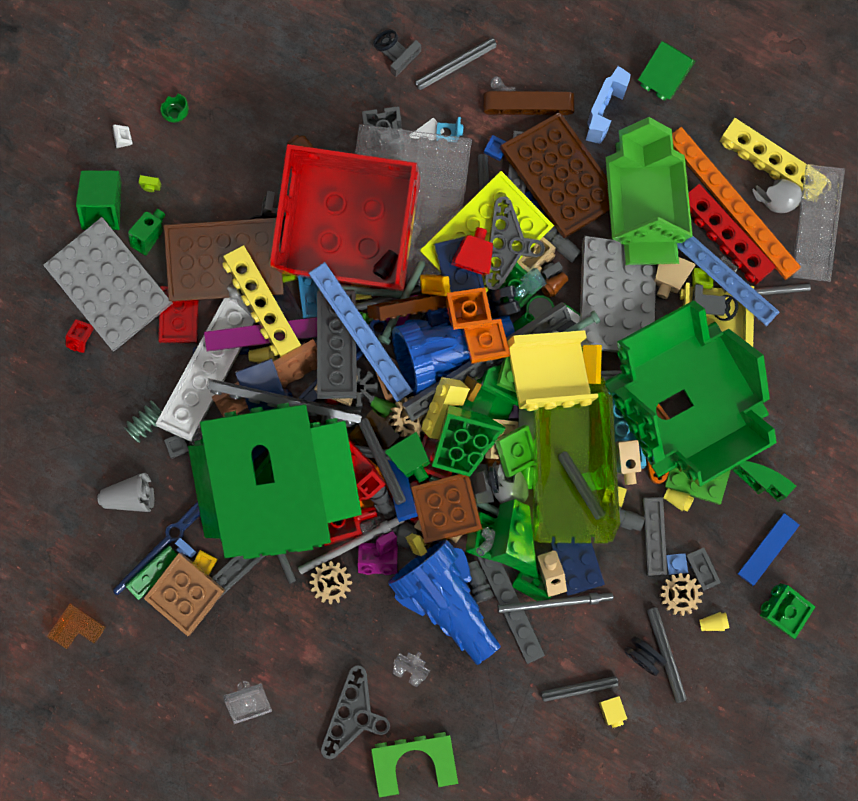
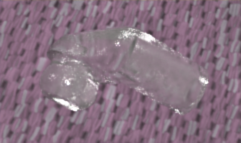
M494 76L491 79L490 84L494 91H515V86H505L499 76Z

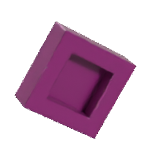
M393 531L381 535L376 540V551L380 556L397 547V536Z

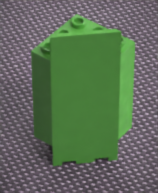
M647 117L619 130L620 142L616 143V153L606 157L612 239L624 244L626 265L679 264L677 243H683L686 239L693 237L685 155L673 149L672 129Z

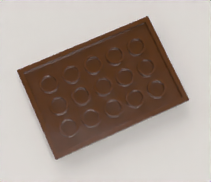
M560 112L500 146L502 153L563 238L610 211L606 175Z
M276 218L164 225L169 301L229 298L227 288H235L232 283L234 278L230 272L227 273L222 265L224 262L223 256L243 245L272 295H283V274L271 267L270 264ZM281 240L279 243V251H281ZM242 266L236 269L239 274H244L247 271ZM248 283L245 286L249 291L256 289V285L253 283Z

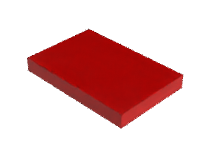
M160 286L169 298L168 286ZM199 300L173 301L172 305L159 314V343H198Z

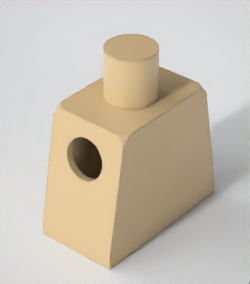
M680 257L679 264H657L654 279L656 285L660 286L657 296L667 299L670 291L678 293L696 264Z
M638 440L614 442L618 473L624 474L625 485L637 484L635 472H641ZM630 460L631 465L627 468L626 462Z
M551 551L537 556V567L548 597L567 592L565 574L557 552ZM554 579L558 581L557 583H551Z

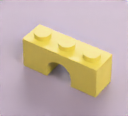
M441 377L421 428L429 438H439L448 405H464L470 389L461 380Z

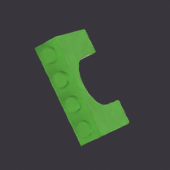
M442 732L434 734V738L426 739L425 735L414 737V742L407 743L406 739L396 740L395 745L387 746V742L375 744V748L371 750L379 797L399 794L396 764L404 753L411 750L423 751L432 758L435 765L438 787L458 784L450 735L446 736V733Z

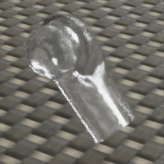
M488 527L484 528L481 534L485 541L476 549L477 554L480 556H484L494 544L495 532Z

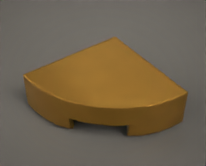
M467 376L464 384L470 390L466 399L473 402L482 384Z

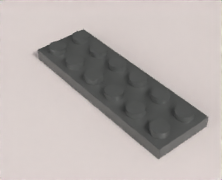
M317 291V399L357 398L356 342L323 293ZM345 291L356 306V291Z

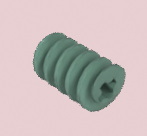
M152 400L149 401L151 408L146 405L144 406L145 413L138 411L139 418L132 416L134 423L126 422L128 428H125V430L139 443L141 442L140 435L145 438L147 437L145 430L152 432L151 425L157 427L156 422L162 413Z

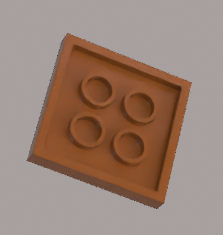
M458 474L411 487L425 544L483 530L469 476Z

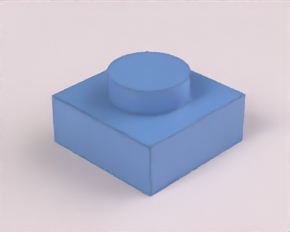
M181 538L175 543L178 546L177 551L185 556L188 555L192 558L197 553Z
M686 553L666 555L668 575L688 573Z

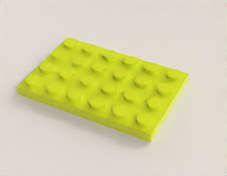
M500 171L420 252L440 272L433 244L467 235L474 236L476 227L487 230L485 241L489 242L494 203L503 196L511 200L524 238L540 240L554 225ZM502 200V202L498 204V206L501 207V213H496V216L503 215L507 217L508 214H503V211L505 208L508 207V205H506L505 201ZM498 219L495 226L497 229L503 230L506 223L504 220ZM496 238L493 240V246L500 249L503 247V241L500 238ZM514 241L512 249L520 251L522 244L519 241ZM493 257L491 266L498 268L501 265V261L499 258ZM490 270V273H493V277L488 279V282L492 284V287L498 282L495 280V274L498 273L500 275V270Z

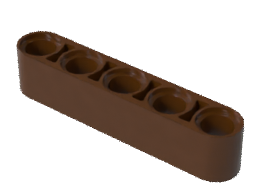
M489 91L483 94L484 113L488 115H555L560 112L562 115H571L574 113V93Z

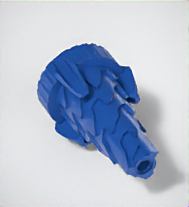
M509 315L492 319H501L506 337L515 332ZM407 320L404 324L393 327L392 343L395 358L401 374L413 390L411 392L413 396L441 380V377H446L452 371L471 361L462 328L454 330L452 325H448V322L431 327L428 321Z
M445 539L426 549L427 553L424 555H418L389 580L388 584L395 592V598L399 603L421 616L426 613L434 625L438 624L446 635L452 637L461 651L465 650L474 663L479 665L501 646L485 625L483 616L479 612V606L469 593L470 588L466 583L470 582L472 577L464 551L454 548Z

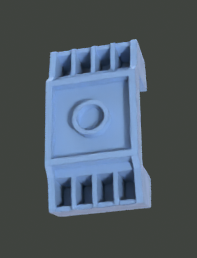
M619 66L611 77L606 78L593 105L587 122L589 130L586 141L600 144L604 140L611 120L602 116L612 97L611 95L622 100L624 98L631 74Z

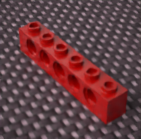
M700 184L688 193L690 215L694 218L695 224L700 228L702 227L707 232V237L719 245L720 251L732 259V264L737 269L742 270L748 282L756 286L774 270L776 266ZM697 205H702L705 211H699ZM709 219H715L718 225H712ZM722 233H728L730 239H725ZM735 246L741 247L743 253L736 252ZM747 261H754L756 267L749 266Z

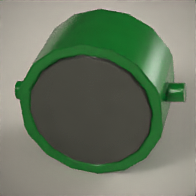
M535 296L525 303L527 305L525 313L532 314L536 319L552 309L554 305L548 297Z

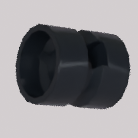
M514 285L490 291L492 301L496 302L494 308L497 317L521 311L518 300H515L517 294ZM508 296L509 301L502 302L501 298Z

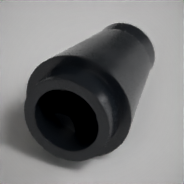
M388 250L373 266V273L382 279L389 277L398 255L394 251Z

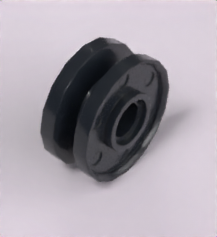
M634 636L631 641L636 649L634 650L626 646L623 650L624 653L648 673L657 676L659 671L654 664L657 663L665 666L667 661L650 645Z

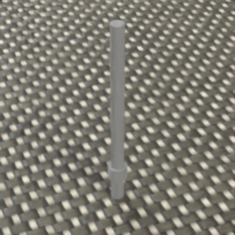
M397 517L390 521L386 520L380 523V526L298 567V570L303 574L382 533L386 534L392 531V528L405 521L399 522Z

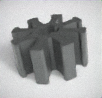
M356 368L358 376L357 385H360L362 388L361 392L357 393L356 407L363 409L361 398L364 397L371 405L374 396L367 392L378 393V384L367 385L374 379L373 374L368 371V374L361 380V369Z

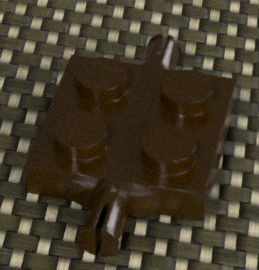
M372 409L365 418H368L382 449H389L401 435L399 432L395 433L394 427L391 426L394 419H391L390 416L394 412L391 411L385 418ZM358 424L349 434L348 438L354 445L369 447ZM369 458L373 463H377L374 458Z

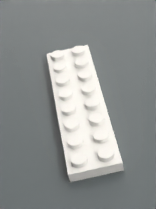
M224 298L207 331L253 326L255 322L238 305L237 300ZM203 336L158 418L156 426L192 442L200 427V422L203 421L214 401L212 396L216 395L210 393V390L207 389L208 378L224 382L242 347L207 352L205 337Z

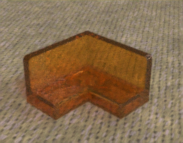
M69 604L47 637L68 649L78 633L91 642L96 643L106 627L76 606Z

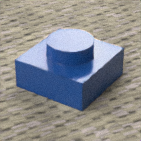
M492 135L484 153L501 161L504 154L500 150V146L506 143V141Z

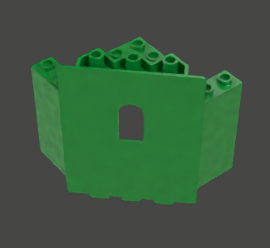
M691 301L617 341V354L621 360L620 369L622 372L606 380L604 384L611 394L616 407L627 422L629 430L638 440L644 456L648 459L658 478L677 467L680 472L683 471L691 482L694 481L701 487L777 443L775 429L763 420V418L769 415L763 403L770 399L764 355L732 330L727 329L722 332L716 322L708 325L705 308L696 301ZM684 389L693 406L671 419L663 420L659 418L656 413L657 405Z
M289 402L277 404V408L271 410H263L262 407L251 408V413L236 414V411L224 413L225 417L201 421L200 426L203 439L194 441L195 445L188 446L204 537L221 539L225 558L243 556L244 559L260 557V554L261 556L286 554L287 550L288 552L313 550V547H322V544L331 543L328 523L362 515L345 421H337V418L325 420L326 424L320 425V422L309 423L306 404L289 406ZM256 445L265 446L270 453L274 483L261 485L256 483L252 461V450Z

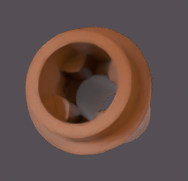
M561 272L543 281L540 287L542 293L548 298L554 297L563 285L568 282V277L565 273Z

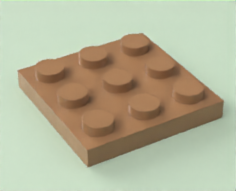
M179 553L144 599L185 635L190 636L224 593L225 589L183 553Z

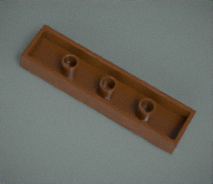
M424 294L367 305L368 317L373 318V320L384 321L389 317L394 319L399 315L404 317L409 313L413 315L418 314L419 311L423 313L428 312L429 309L447 308V296Z

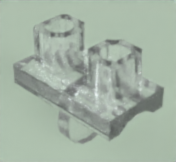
M418 651L416 656L410 652L406 657L399 653L394 661L395 666L392 673L402 677L405 670L412 674L408 682L417 687L422 680L425 681L430 670L423 667L426 662L419 658L422 653Z

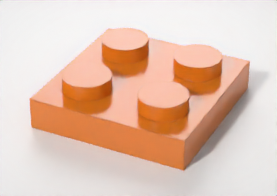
M501 319L492 320V324L462 328L471 364L510 356Z

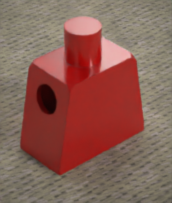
M476 227L474 236H465L451 265L483 276L488 275L491 268L493 243L485 241L487 230Z

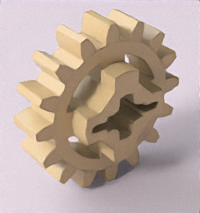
M414 396L408 399L406 397L402 398L401 402L395 403L397 408H391L394 412V415L390 416L391 419H394L391 426L397 427L395 433L401 431V437L406 435L409 437L415 432L418 433L419 437L420 433L425 434L421 428L427 413L413 422L406 420L408 416L402 404Z
M330 561L329 566L322 563L323 568L316 567L317 574H311L315 578L313 581H310V584L315 586L311 589V592L317 591L315 598L317 599L321 596L322 603L326 599L329 600V604H332L334 599L340 603L339 598L343 597L346 599L347 597L344 593L351 592L347 587L352 585V581L347 580L351 577V574H345L347 568L340 569V563H337L336 566H333L332 561ZM327 570H332L331 573L326 576L321 575L323 572ZM339 573L344 578V584L338 580ZM331 578H334V582L338 586L332 585L330 588H328V584L324 580L327 581L331 580ZM318 582L324 586L323 593L319 590ZM335 590L341 591L334 596H330L331 592Z
M679 573L678 578L671 575V581L668 579L664 581L667 586H661L660 589L664 593L660 594L659 597H664L665 600L661 604L668 605L666 611L673 609V615H676L679 611L680 616H684L685 611L691 614V608L694 610L698 609L696 603H702L698 596L703 595V593L698 592L701 585L694 584L697 580L696 578L689 580V574L683 578L682 573ZM685 582L686 584L684 586H679L675 583ZM691 589L693 590V593H694V597H693V598L691 597V594H690V590H691ZM683 590V591L685 592V593L683 594V596H684L685 598H680V599H679V598H678L679 593H678L677 591L680 592V591ZM669 591L672 592L671 600L669 599ZM679 603H684L685 605H687V607L680 608L676 605H678Z

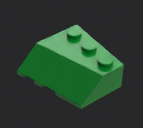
M483 377L478 379L477 382L481 384ZM480 388L473 402L466 399L463 406L455 407L481 413L492 419L508 421L514 404Z
M448 405L433 454L432 467L470 477L506 427L487 415Z
M516 499L502 503L499 506L491 558L534 578H538L530 506Z

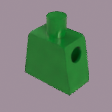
M156 209L153 215L145 212L128 232L130 247L147 256L163 232L162 220L166 216L165 213L159 209Z
M417 432L385 451L388 458L406 478L414 474L418 482H422L429 477L424 467L429 465L430 462Z

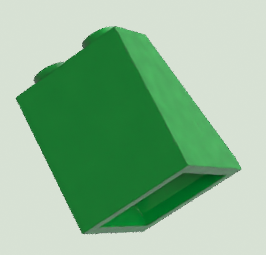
M661 41L638 81L642 82L640 86L644 89L656 91V96L665 101L666 98L671 100L696 61L668 43Z
M81 171L76 207L82 230H87L101 217L113 230L120 229L121 179L119 171Z

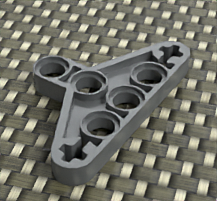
M505 196L498 198L493 207L489 242L493 243L494 239L500 238L503 241V247L497 249L493 246L492 258H499L501 265L498 268L492 266L490 268L491 271L500 270V275L498 273L495 274V280L498 283L494 287L488 282V279H492L493 273H489L484 277V284L489 290L500 288L521 256L537 258L545 251V246L540 240L523 237L512 202ZM502 200L505 201L506 205H508V207L505 208L503 211V214H508L507 217L503 215L496 216V213H501V207L498 206V204H500ZM498 219H502L506 223L503 230H499L495 226ZM514 241H519L522 244L520 251L512 249ZM532 244L540 245L541 251L539 254L531 252Z
M354 666L349 671L321 748L322 755L327 759H333L338 756L364 730L383 735L390 729V723L386 718L371 713L367 673L362 666ZM358 669H361L363 678H359L357 684H361L360 688L348 684L349 680L354 681L355 676L352 673L353 671L357 672ZM352 687L357 691L354 699L346 697L345 692L348 688ZM343 706L348 707L350 710L347 718L339 716L338 711ZM361 713H365L368 716V722L365 725H360L357 722V716ZM379 720H384L387 723V728L383 732L377 731L375 727ZM335 725H339L343 729L340 737L333 736L331 732ZM329 736L334 740H340L339 745L335 743L333 749L336 750L335 754L331 753L330 756L327 755L325 747H329L331 741H328Z

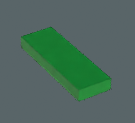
M168 545L128 581L125 587L139 600L155 585L178 554Z

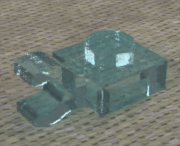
M533 268L520 278L522 284L515 288L516 297L522 298L527 293L533 295L547 284L538 268Z

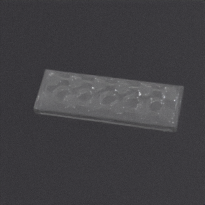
M809 164L805 167L794 259L801 268L792 275V278L831 282L844 168Z

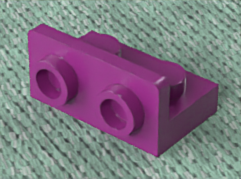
M376 543L360 544L358 551V573L366 575L396 574L398 545L393 550L380 556L376 551Z

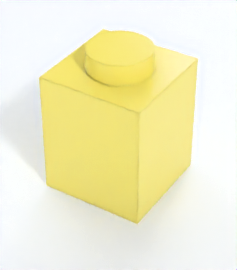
M620 696L599 702L606 725H612V728L624 724L623 720H626L627 717Z

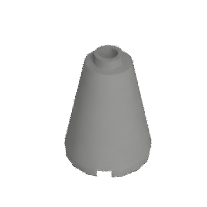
M141 473L101 489L100 494H98V503L105 509L150 512V508L154 507L153 487L149 488L148 482H151L148 474Z

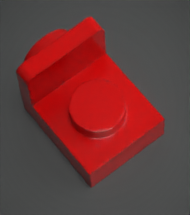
M75 319L66 334V347L73 351L84 353L85 343L93 331V326Z

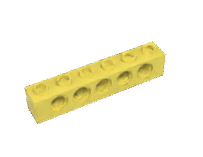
M734 118L720 140L726 149L734 150L740 158L754 163L753 165L757 169L766 171L774 180L786 179L796 183L801 188L802 198L807 201L814 202L829 178L736 118ZM738 139H744L746 144L739 143ZM753 149H759L761 154H756ZM769 159H775L777 164L770 163ZM785 169H790L793 174H787ZM801 179L807 180L808 185H804Z
M243 245L224 255L222 265L227 273L230 272L233 276L232 283L236 290H241L243 294L241 298L245 306L249 305L253 311L250 314L254 322H259L262 329H260L262 336L265 340L269 339L271 343L269 347L273 355H278L280 358L300 347V342L245 246ZM242 266L247 271L244 274H239L236 269ZM248 283H253L256 285V289L249 291L245 286ZM261 299L265 301L266 305L264 307H257L255 302ZM267 316H272L275 322L267 324L264 319ZM280 332L284 334L285 338L278 341L274 338V334Z

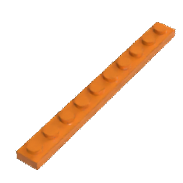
M680 127L672 133L673 149L685 155V163L745 234L776 266L775 269L786 280L800 270L801 266L686 131Z

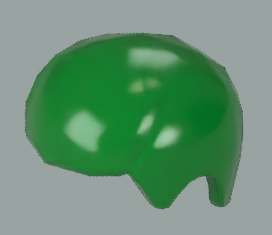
M179 93L176 97L168 96L160 107L162 117L172 123L184 120L189 111L186 97Z

